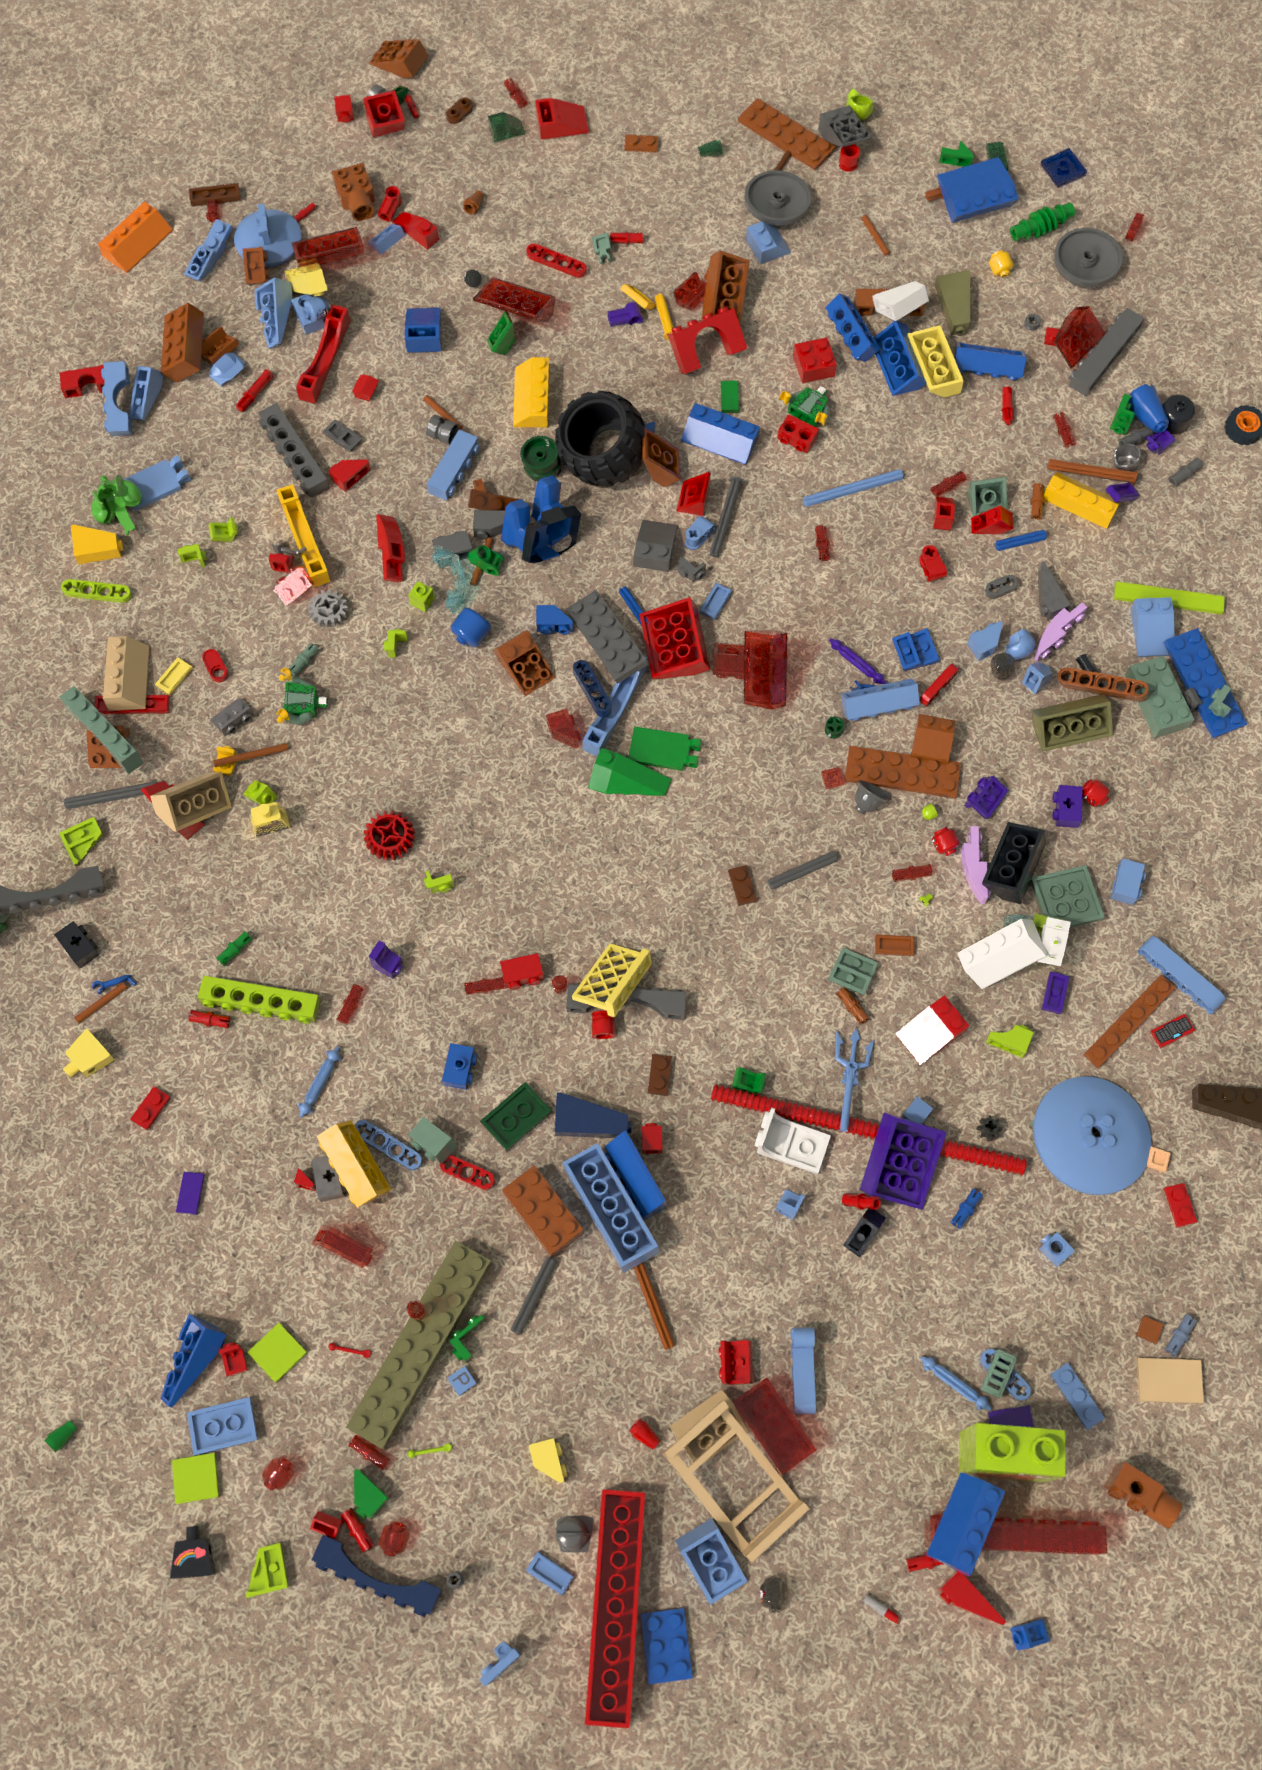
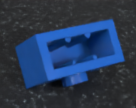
M450 1043L442 1078L443 1086L467 1090V1086L472 1084L473 1073H471V1068L476 1066L478 1056L475 1054L474 1047Z

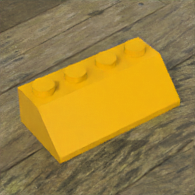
M531 357L515 368L513 427L548 428L549 357Z
M1059 472L1053 475L1043 495L1045 501L1106 529L1121 503H1116L1110 495Z
M352 1120L335 1124L317 1136L320 1148L326 1152L331 1167L337 1171L340 1183L346 1187L349 1199L356 1207L363 1206L392 1190Z

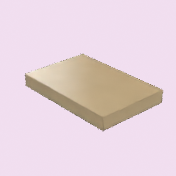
M1137 1358L1139 1402L1204 1403L1201 1360Z

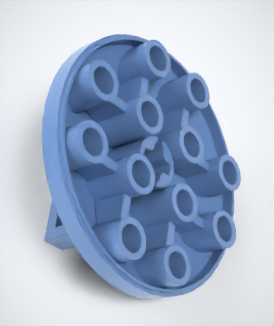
M258 204V211L246 216L237 226L234 242L237 252L242 258V248L263 247L264 251H267L268 261H265V267H273L287 262L298 252L302 242V234L299 224L291 215L280 210L266 209L265 204Z

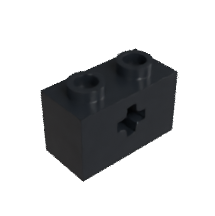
M72 921L55 933L54 936L80 969L99 956L96 951L99 947L93 939L88 940L85 935L88 933L82 925L77 926Z

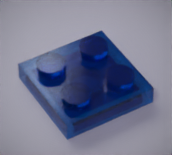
M1070 148L1042 159L1040 164L1057 188L1082 178L1087 173V170Z

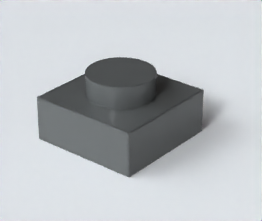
M1189 688L1183 693V697L1191 712L1202 704L1194 688Z

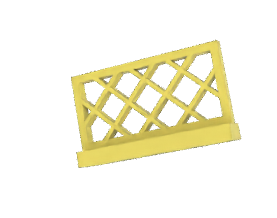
M610 943L573 993L572 999L607 1010L609 1016L616 1017L652 965L650 950L642 949L641 952ZM612 951L620 954L617 956L609 957V954ZM630 957L636 958L634 961L626 962L625 960L626 958ZM622 960L624 963L614 967L612 964L613 962ZM606 964H609L611 967L601 971L599 969L601 966ZM627 970L625 974L618 976L616 974L617 971ZM610 973L614 974V977L605 980L603 979L604 975ZM600 977L601 981L590 983L591 979ZM617 982L616 987L608 989L606 986ZM604 986L605 990L594 993L593 989ZM590 990L592 993L587 996L581 995L582 992ZM608 996L605 1002L597 1000V998Z

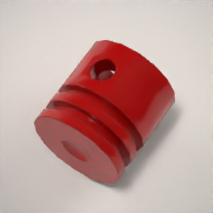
M852 144L841 147L839 167L843 171L852 172L857 169L860 157V149L857 145Z
M607 1010L591 1013L592 1038H614L615 1017L609 1016Z

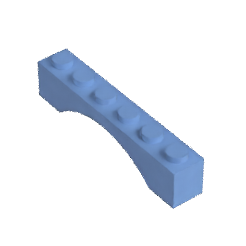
M648 665L620 683L615 684L609 697L612 703V712L607 717L598 716L590 726L583 739V751L598 756L600 749H605Z

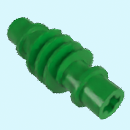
M1071 202L1063 205L1057 204L1052 210L1049 207H1043L1035 212H1031L1028 220L1022 219L1019 221V224L1010 227L1011 238L1014 241L1023 238L1027 240L1031 238L1032 234L1035 238H1039L1046 233L1055 231L1058 223L1064 224L1067 219L1075 216V208Z

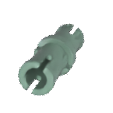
M310 643L301 654L296 656L297 659L288 668L291 671V675L297 676L305 666L310 664L309 661L319 652L317 646Z

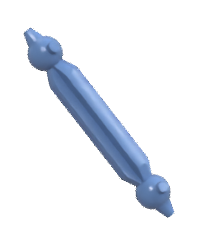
M338 1046L334 1050H327L328 1059L323 1062L305 1095V1102L298 1104L300 1110L299 1117L302 1118L308 1113L312 1114L311 1105L316 1102L334 1068V1062L341 1060Z
M921 1356L920 1359L926 1371L932 1370L938 1378L966 1399L975 1402L978 1410L986 1409L990 1411L992 1409L988 1404L986 1396L979 1397L974 1389L943 1366L936 1364L934 1357L926 1358Z

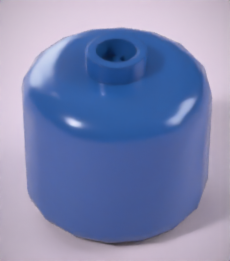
M463 608L451 625V632L457 637L456 641L463 646L467 644L475 648L480 646L491 630V624L483 616L470 608Z

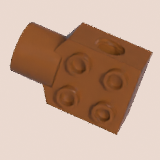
M364 163L331 171L343 209L350 210L353 219L359 222L372 218L375 213L372 202L375 201Z
M1127 1462L1115 1465L1104 1488L1109 1490L1108 1494L1117 1500L1122 1498L1128 1502L1127 1507L1135 1512H1139V1510L1144 1512V1515L1166 1529H1169L1174 1524L1183 1506L1181 1501L1168 1494L1163 1485Z

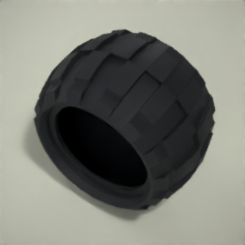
M598 390L597 393H590L589 391L581 394L580 398L573 399L567 405L568 407L565 412L560 414L558 418L559 427L555 429V442L562 463L573 476L593 486L609 487L614 486V483H623L630 479L629 476L634 471L637 472L642 466V438L644 437L646 425L639 411L630 401L609 391ZM607 430L620 431L617 441L609 450L596 456L590 455L591 444L600 433Z

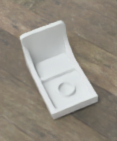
M771 1107L770 1112H765L761 1128H764V1131L759 1130L756 1139L757 1154L818 1175L831 1135L788 1121L777 1115L775 1108Z

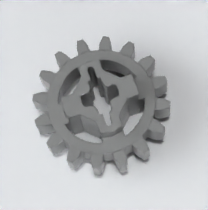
M328 589L327 593L321 590L320 595L315 593L316 598L310 599L311 604L308 605L309 614L314 623L318 621L319 626H322L324 623L326 628L329 627V624L335 627V622L342 623L341 618L347 617L345 613L349 611L347 600L344 599L343 594L339 595L337 590L334 593H331V589Z

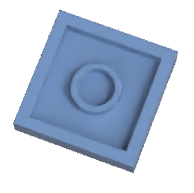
M503 1641L494 1649L499 1662L496 1665L492 1662L481 1671L483 1676L479 1680L484 1687L489 1685L522 1655L517 1647L512 1649Z

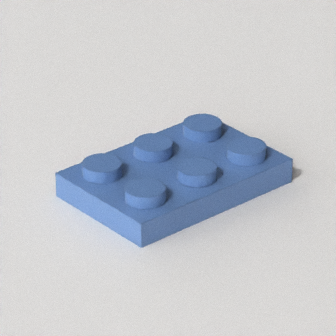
M251 1397L187 1412L194 1456L258 1440Z

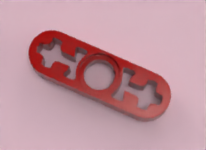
M951 663L922 694L919 702L927 707L937 697L942 687L945 688L958 674L960 669Z
M449 1155L445 1161L449 1162V1160H452V1164L457 1167L458 1163H461L457 1174H455V1168L449 1167L446 1169L444 1162L442 1164L439 1163L442 1172L481 1190H490L494 1186L495 1179L491 1172L453 1155ZM466 1167L473 1170V1174L469 1178H464L461 1175L462 1170ZM477 1171L480 1172L478 1174L479 1177L485 1178L486 1176H489L488 1179L489 1181H491L490 1184L486 1183L485 1186H483L482 1181L477 1178L476 1182H473V1180L476 1177Z

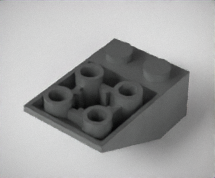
M850 105L820 114L818 131L826 141L832 144L846 147L872 138Z

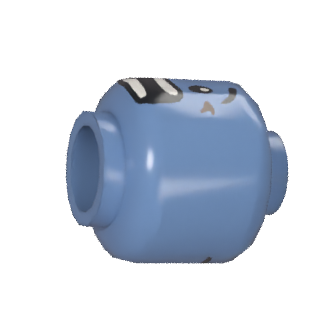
M314 296L304 302L303 313L307 319L310 318L316 322L327 316L330 309L329 304L324 297Z

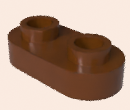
M469 98L459 99L447 110V121L451 124L460 123L473 110L472 101Z

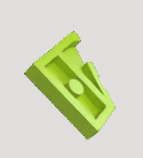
M282 1543L258 1548L256 1563L251 1573V1581L248 1591H246V1598L289 1588Z

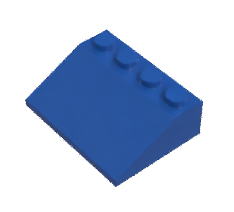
M999 157L937 175L952 223L1013 206L1019 199L1015 184Z

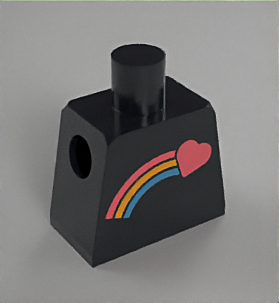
M199 1526L186 1527V1540L175 1542L170 1579L216 1575L210 1539H199Z

